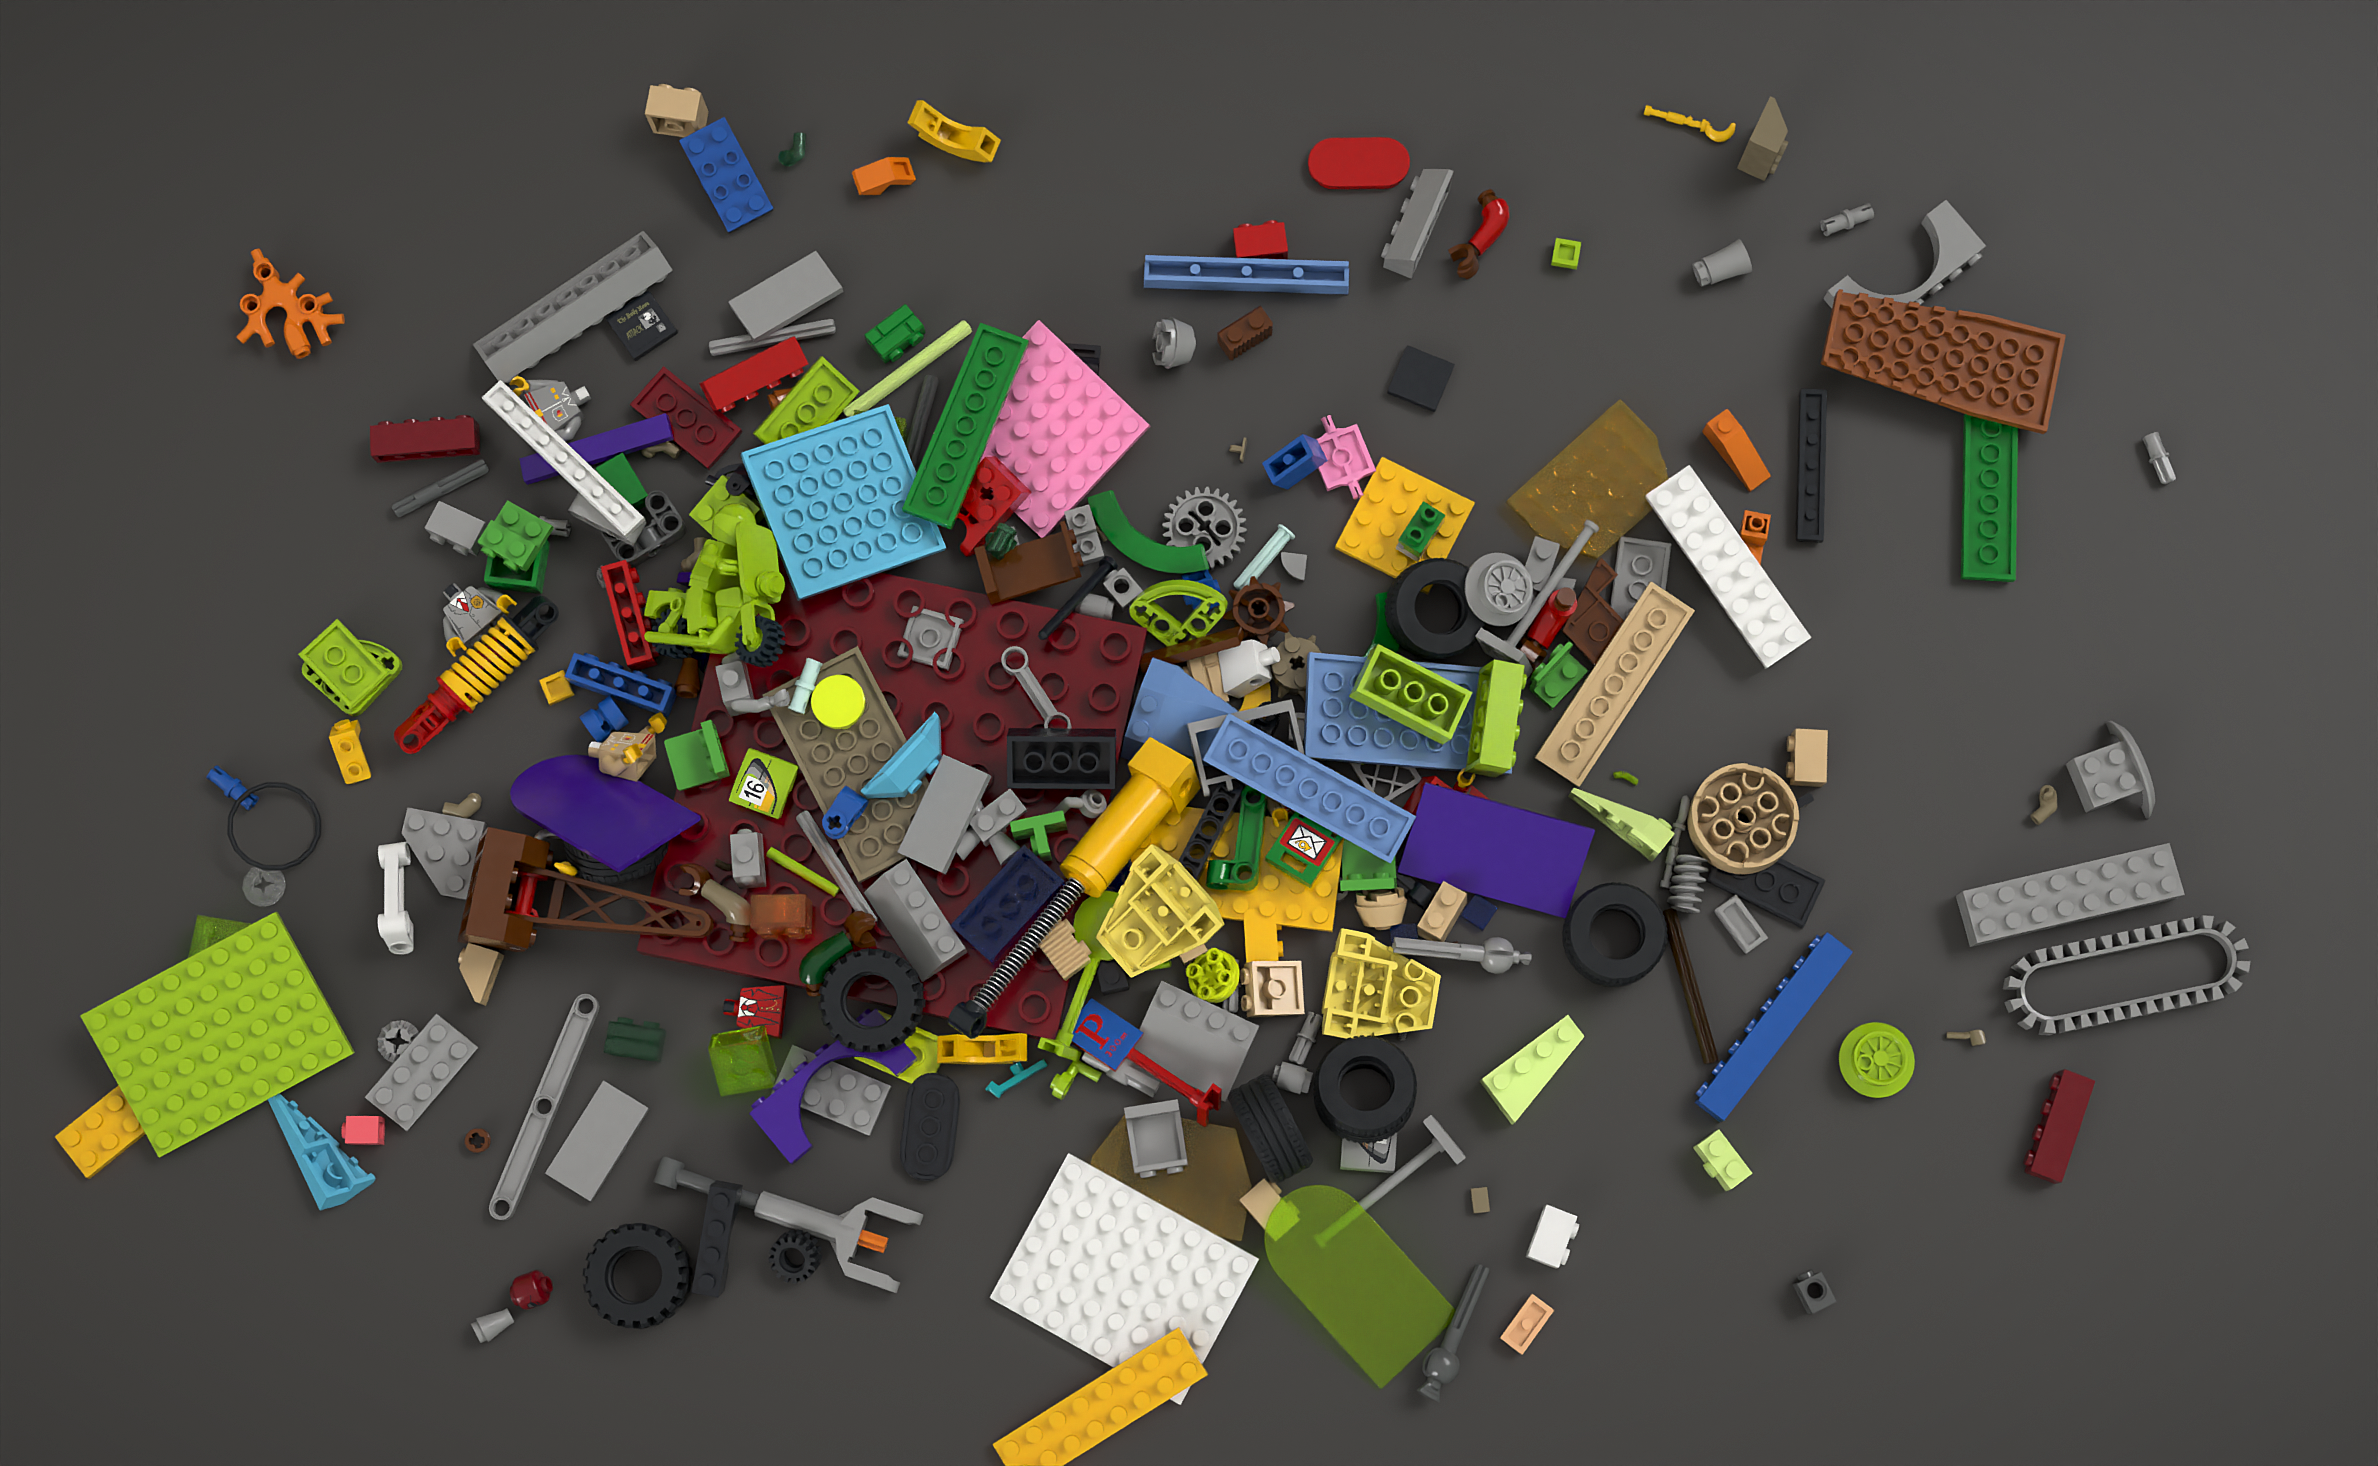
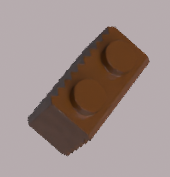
M1258 306L1217 332V342L1229 360L1233 361L1234 357L1238 358V355H1242V352H1246L1247 349L1250 350L1251 346L1255 347V344H1259L1260 341L1263 342L1264 338L1268 339V336H1272L1273 322L1264 309Z

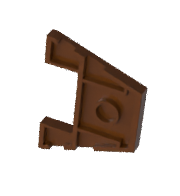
M1602 558L1597 561L1580 593L1575 612L1566 621L1561 630L1594 666L1624 621L1599 595L1618 575Z

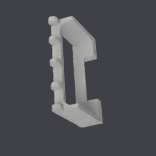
M1292 699L1231 713L1243 721L1287 712L1295 750L1304 754ZM1226 715L1186 724L1204 797L1210 795L1208 785L1225 781L1227 790H1233L1231 779L1235 778L1230 775L1206 779L1196 737L1197 732L1220 727Z

